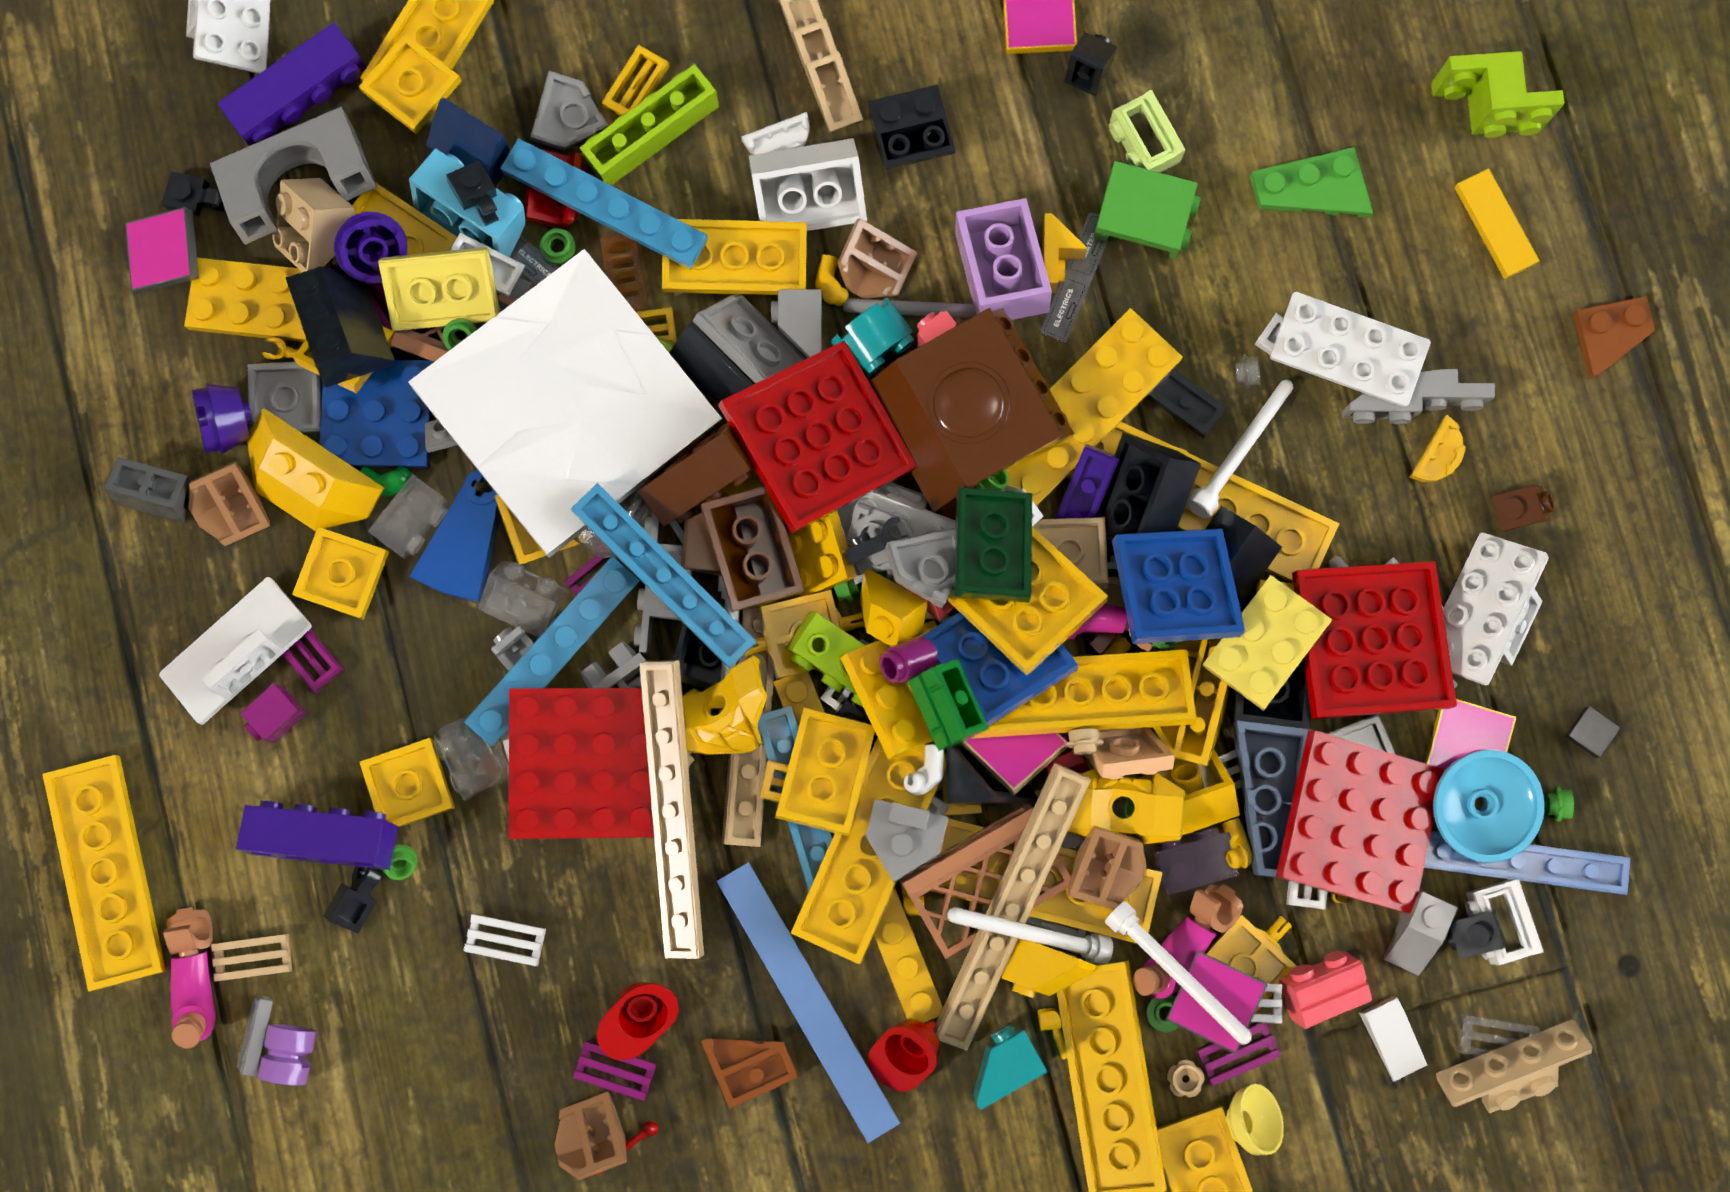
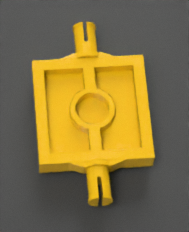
M831 590L759 607V612L763 625L762 637L755 638L756 643L754 645H757V647L750 648L744 655L748 656L766 651L772 661L776 679L806 672V670L791 661L794 654L785 648L809 612H817L845 632L864 628V621L851 623V621L863 619V614L859 612L858 614L841 617L835 608Z
M1240 915L1233 927L1222 933L1204 953L1267 984H1280L1279 980L1291 975L1290 971L1297 967L1283 953L1280 945L1277 943L1292 928V925L1286 922L1287 920L1282 916H1279L1277 921L1265 932L1255 928L1243 915ZM1264 992L1262 999H1269L1273 992Z

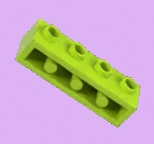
M695 64L687 70L678 73L657 92L648 95L642 103L631 111L619 116L613 124L602 132L589 138L580 147L586 164L599 180L612 186L719 107L717 92Z
M809 612L785 648L794 654L791 661L808 672L813 667L824 675L821 679L823 683L837 692H840L843 687L854 695L851 701L864 709L840 657L847 652L866 645L817 612Z

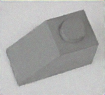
M821 289L778 290V301H771V322L778 323L779 332L806 358L822 352Z
M1419 892L1411 913H1402L1383 960L1419 976L1444 942L1457 907L1425 892Z

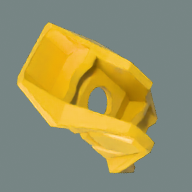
M752 656L731 667L722 681L702 692L693 689L682 696L687 752L700 754L750 753L759 748L763 743L758 721L767 699V693L762 686L758 666L761 662L756 656ZM711 709H723L720 714L716 716L711 715Z
M1095 768L1082 773L1088 776L1091 781L1068 831L1087 837L1095 825L1113 832L1138 834L1143 844L1181 839L1185 790L1158 773L1141 777L1130 774L1124 775L1120 779L1102 778ZM1125 796L1133 801L1135 810L1130 817L1120 818L1114 814L1112 804L1116 798Z

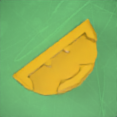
M1448 415L1443 417L1409 478L1420 482H1436L1452 474L1461 464L1465 453L1463 437L1459 431L1458 423Z

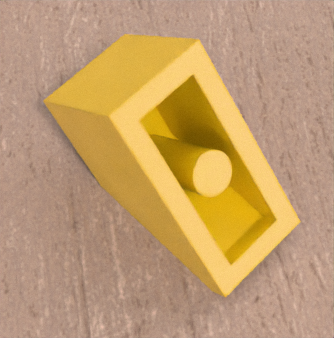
M870 569L864 571L860 605L866 632L882 642L894 646L913 638L923 631L928 600Z
M1019 938L1001 978L1015 983L1012 991L1034 998L1035 992L1051 996L1094 973L1096 965L1036 942Z

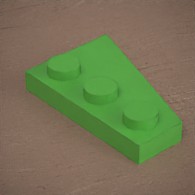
M1354 147L1252 171L1249 176L1258 209L1288 212L1318 211L1325 212L1326 215H1339V213L1356 214L1357 217L1370 218L1373 215Z

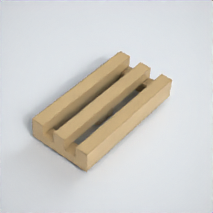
M289 934L211 944V949L215 956V959H212L213 967L216 968L214 982L292 971ZM281 943V950L224 958V950ZM282 958L283 965L234 972H226L225 965Z

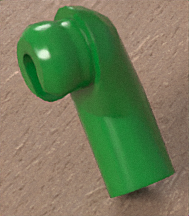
M366 466L360 470L361 473L384 487L381 494L382 497H389L403 492L412 481L411 471L403 466L397 467L395 470L383 475L376 473Z

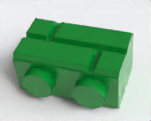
M958 659L932 667L908 681L914 694V700L921 710L929 729V734L934 740L938 751L962 743L989 729Z

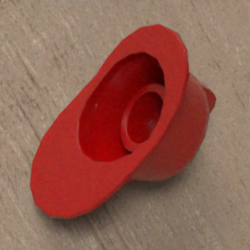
M637 982L626 987L619 995L618 1001L599 1022L596 1036L600 1049L605 1055L614 1060H629L641 1055L676 1020L679 1011L676 996L670 989L655 982Z
M916 1019L904 1020L888 1029L876 1041L868 1053V1064L872 1074L880 1083L889 1089L899 1092L911 1091L918 1087L935 1070L938 1064L937 1055L940 1051V1041L933 1031L936 1024L933 1020L927 1024Z

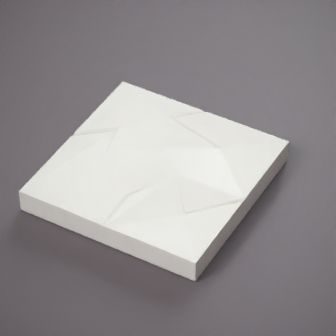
M585 249L408 381L415 393L548 558L588 528L571 511V508L594 485L598 483L619 504L639 489L646 481L657 475L667 465L722 424L721 416Z

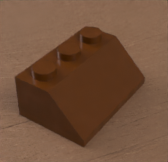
M726 422L667 465L657 475L646 481L638 492L663 526H666L673 520L680 524L696 512L694 509L696 505L702 501L706 503L717 500L724 494L722 488L733 482L735 486H738L753 475L751 471L753 464L729 423Z
M765 486L700 504L732 612L798 597L804 591L782 516Z

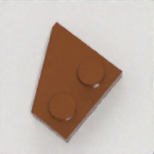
M1647 296L1580 309L1573 313L1589 379L1600 375L1655 331Z
M712 1038L701 1041L729 1109L799 1077L785 1042Z

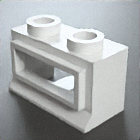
M1507 879L1466 892L1468 902H1465V908L1468 916L1491 911L1488 899L1503 894L1509 909L1510 919L1516 929L1521 947L1510 952H1506L1504 948L1483 953V958L1485 960L1488 959L1490 964L1502 965L1544 952L1519 879Z

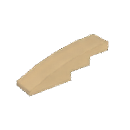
M779 0L802 65L829 132L862 121L863 118L841 55L837 52L818 0Z

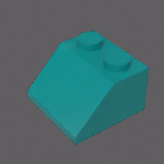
M1008 1024L991 1034L993 1041L986 1045L973 1093V1098L980 1110L1047 1072L1026 1032L1020 1026L1013 1028V1026Z

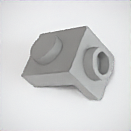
M521 626L516 627L514 630L508 627L495 637L493 641L496 645L491 650L509 671L534 643Z

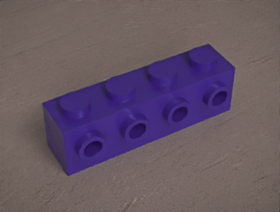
M333 22L217 104L240 136L251 146L274 136V133L286 124L290 125L297 122L303 116V112L315 104H322L331 97L332 92L342 85L350 84L357 80L361 72L367 67L335 22Z
M261 801L260 806L245 805L236 849L253 856L390 870L398 826L385 820L386 814L364 811L363 817L351 816L352 811L331 807L328 813H319L314 806L295 804L294 810L283 809V804Z

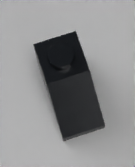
M1085 32L1070 55L1064 82L1096 96L1114 60L1117 46L1113 45L1108 38L1102 35H1091Z

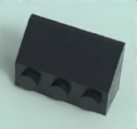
M322 266L286 277L314 363L325 388L396 364L366 282L356 280L344 271Z
M693 322L687 325L669 352L682 369L687 371L718 404L721 400L755 384Z
M1122 433L1115 453L1120 458L1095 516L1105 517L1106 546L1113 551L1112 540L1118 534L1176 531L1201 463L1176 450L1128 433Z

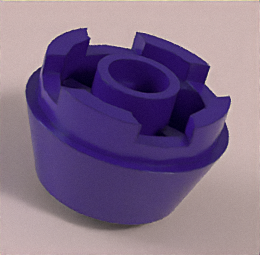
M363 212L349 218L340 227L335 237L334 253L339 266L347 275L359 281L379 283L382 282L378 260L383 257L406 255L407 238L402 227L390 216L379 212Z
M206 383L205 388L192 390L194 408L205 453L220 451L222 455L249 440L247 424L253 423L249 402L242 403L238 388Z

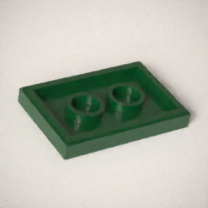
M958 487L956 494L954 597L1029 603L1031 599L1032 493Z

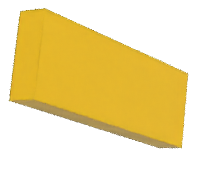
M1490 169L1480 172L1454 187L1504 280L1539 262L1535 251Z

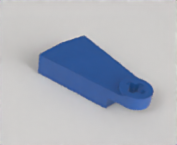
M476 469L466 477L464 485L409 577L447 596L482 604L500 515L498 514L499 508L494 497L498 494L493 488L491 493L484 492L482 497H478L479 492L474 488L476 482L483 483L485 478Z

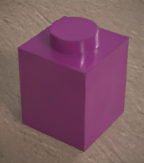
M273 683L240 714L247 721L244 725L245 729L257 741L263 739L264 741L275 743L300 721L307 712L285 687Z

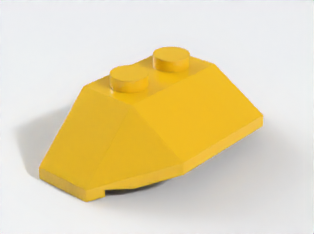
M265 408L260 411L249 433V440H247L255 492L314 531H317L318 527L325 529L370 517L384 490L383 486Z
M1222 638L1182 641L1170 650H1187L1197 718L1195 724L1153 727L1160 740L1174 754L1176 759L1208 766L1221 730L1231 687L1203 667V663Z

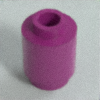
M916 636L889 647L880 657L881 671L888 681L904 683L935 667L937 650L934 644L927 638Z

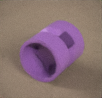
M268 1024L263 1043L264 1047L268 1049V1054L260 1058L257 1078L278 1084L306 1085L311 1063L305 1058L306 1055L313 1052L317 1031L294 1025Z

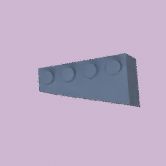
M1237 720L1232 723L1241 780L1247 835L1253 853L1252 871L1253 875L1276 878L1309 729Z

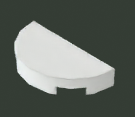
M805 112L741 136L742 142L753 155L804 147L810 131L808 114Z

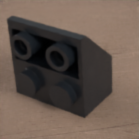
M938 84L868 101L869 120L874 140L886 170L955 154V147Z

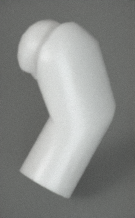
M925 745V765L913 774L909 773L904 778V787L908 792L917 796L923 795L941 782L943 777L944 749L938 751L936 745Z

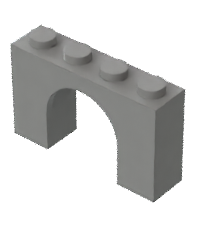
M342 106L210 163L229 222L244 245L278 231L268 203L269 192L274 182L283 173L296 166L318 164L326 167L334 186L346 201L377 188L356 132Z

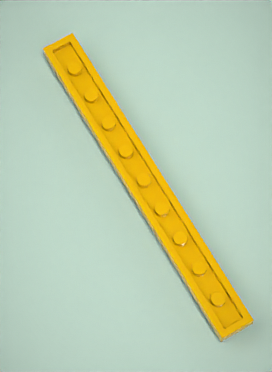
M808 671L786 676L773 682L783 708L792 707L798 728L804 708L825 713ZM894 887L875 930L874 937L907 1019L927 1022L939 1017L943 1006Z

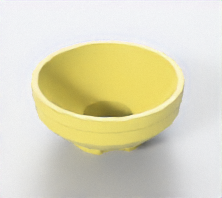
M1252 1084L1239 1089L1235 1093L1226 1114V1123L1230 1128L1231 1137L1253 1155L1275 1153L1282 1143L1284 1132L1283 1117L1276 1099L1266 1087L1259 1084Z

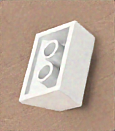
M854 138L749 156L760 221L807 222V231L853 224L859 218L867 221L859 156Z

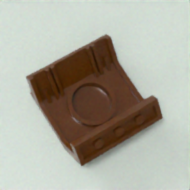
M988 308L896 359L869 381L917 464V467L911 473L933 512L956 504L958 487L973 488L1033 453L1066 441L1074 435L1066 415L1061 411L1050 391L1049 385L1040 374L1031 353L1023 344L1004 308L995 311Z

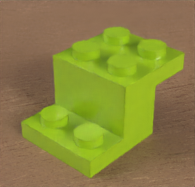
M1522 51L1450 56L1431 83L1432 97L1444 96L1447 100H1455L1467 95L1472 135L1484 134L1486 138L1500 137L1506 134V132H1519L1520 135L1524 136L1541 132L1564 105L1563 90L1527 93Z

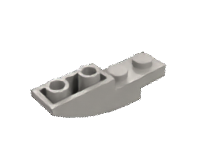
M1458 369L1420 372L1412 398L1407 407L1404 408L1364 393L1345 407L1342 411V418L1353 419L1355 424H1369L1375 422V419H1389L1390 424H1407L1423 411V405H1425V410L1430 411L1444 410L1447 408V405L1461 406V410L1464 411L1481 410L1483 406L1495 398V383H1458Z

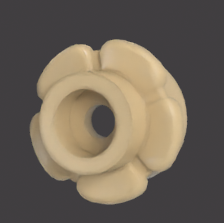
M1099 729L1071 730L1068 732L1069 742H1066L1067 747L1074 749L1075 755L1097 753L1096 747L1103 744V740H1099Z
M1190 1060L1179 1061L1178 1065L1170 1067L1167 1074L1170 1090L1179 1097L1184 1095L1189 1098L1196 1096L1201 1091V1086L1205 1080L1202 1069L1196 1067L1195 1063ZM1185 1075L1189 1077V1081L1186 1083L1182 1081V1077Z

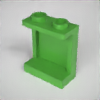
M1114 161L1093 238L1107 242L1109 236L1169 251V258L1176 259L1180 249L1187 250L1192 230L1187 229L1186 226L1189 216L1195 218L1201 197L1195 195L1198 183Z

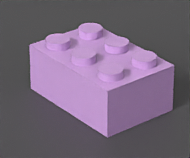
M1024 198L956 212L955 235L976 315L988 308L992 311L1004 308L1011 320L1049 313L1052 290L1027 199Z

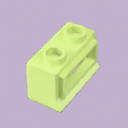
M1152 89L1113 110L1109 129L1115 141L1118 143L1122 142L1125 147L1128 165L1160 173L1181 162L1185 148ZM1138 112H1143L1152 127L1155 137L1160 141L1165 151L1151 157L1129 117Z

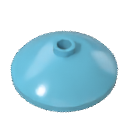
M1478 750L1458 758L1441 776L1434 794V818L1441 836L1456 852L1476 861L1499 862L1521 853L1534 840L1543 821L1544 795L1537 776L1521 759L1503 751ZM1481 797L1483 806L1477 810L1475 808V800Z

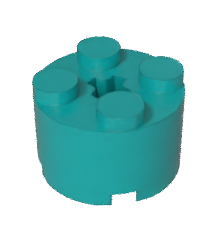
M885 298L881 306L876 303L856 317L845 327L848 333L842 339L837 334L831 340V343L834 346L845 341L868 380L883 368L882 365L886 362L884 360L891 354L896 359L911 347L910 344L914 341L912 337L914 331L891 301Z

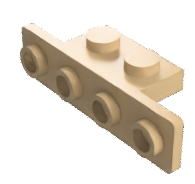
M1569 1020L1442 1070L1436 1074L1437 1081L1454 1107L1482 1097V1103L1489 1114L1500 1109L1509 1110L1522 1100L1533 1096L1547 1095L1555 1087H1558V1066L1590 1054L1592 1052V1045L1576 1021Z

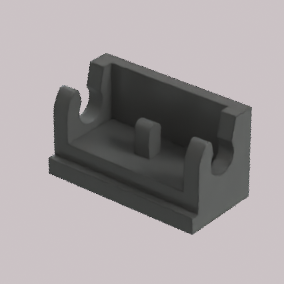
M120 457L117 458L104 488L116 505L184 523L187 517V511L184 508V500L189 498L190 492L187 475Z

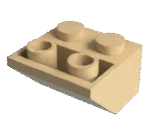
M321 178L281 180L280 193L276 197V209L278 211L276 226L278 231L272 233L274 246L302 272L320 266L324 267L335 256V237L340 227L349 218L353 217L354 207Z

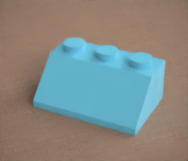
M435 148L409 178L414 208L458 237L462 233L510 257L525 226V212L521 201L511 193L504 194L496 189L497 196L493 197L492 200L497 207L495 213L499 220L485 226L474 206L463 210L447 182L446 174L464 167L463 163L454 155H445Z

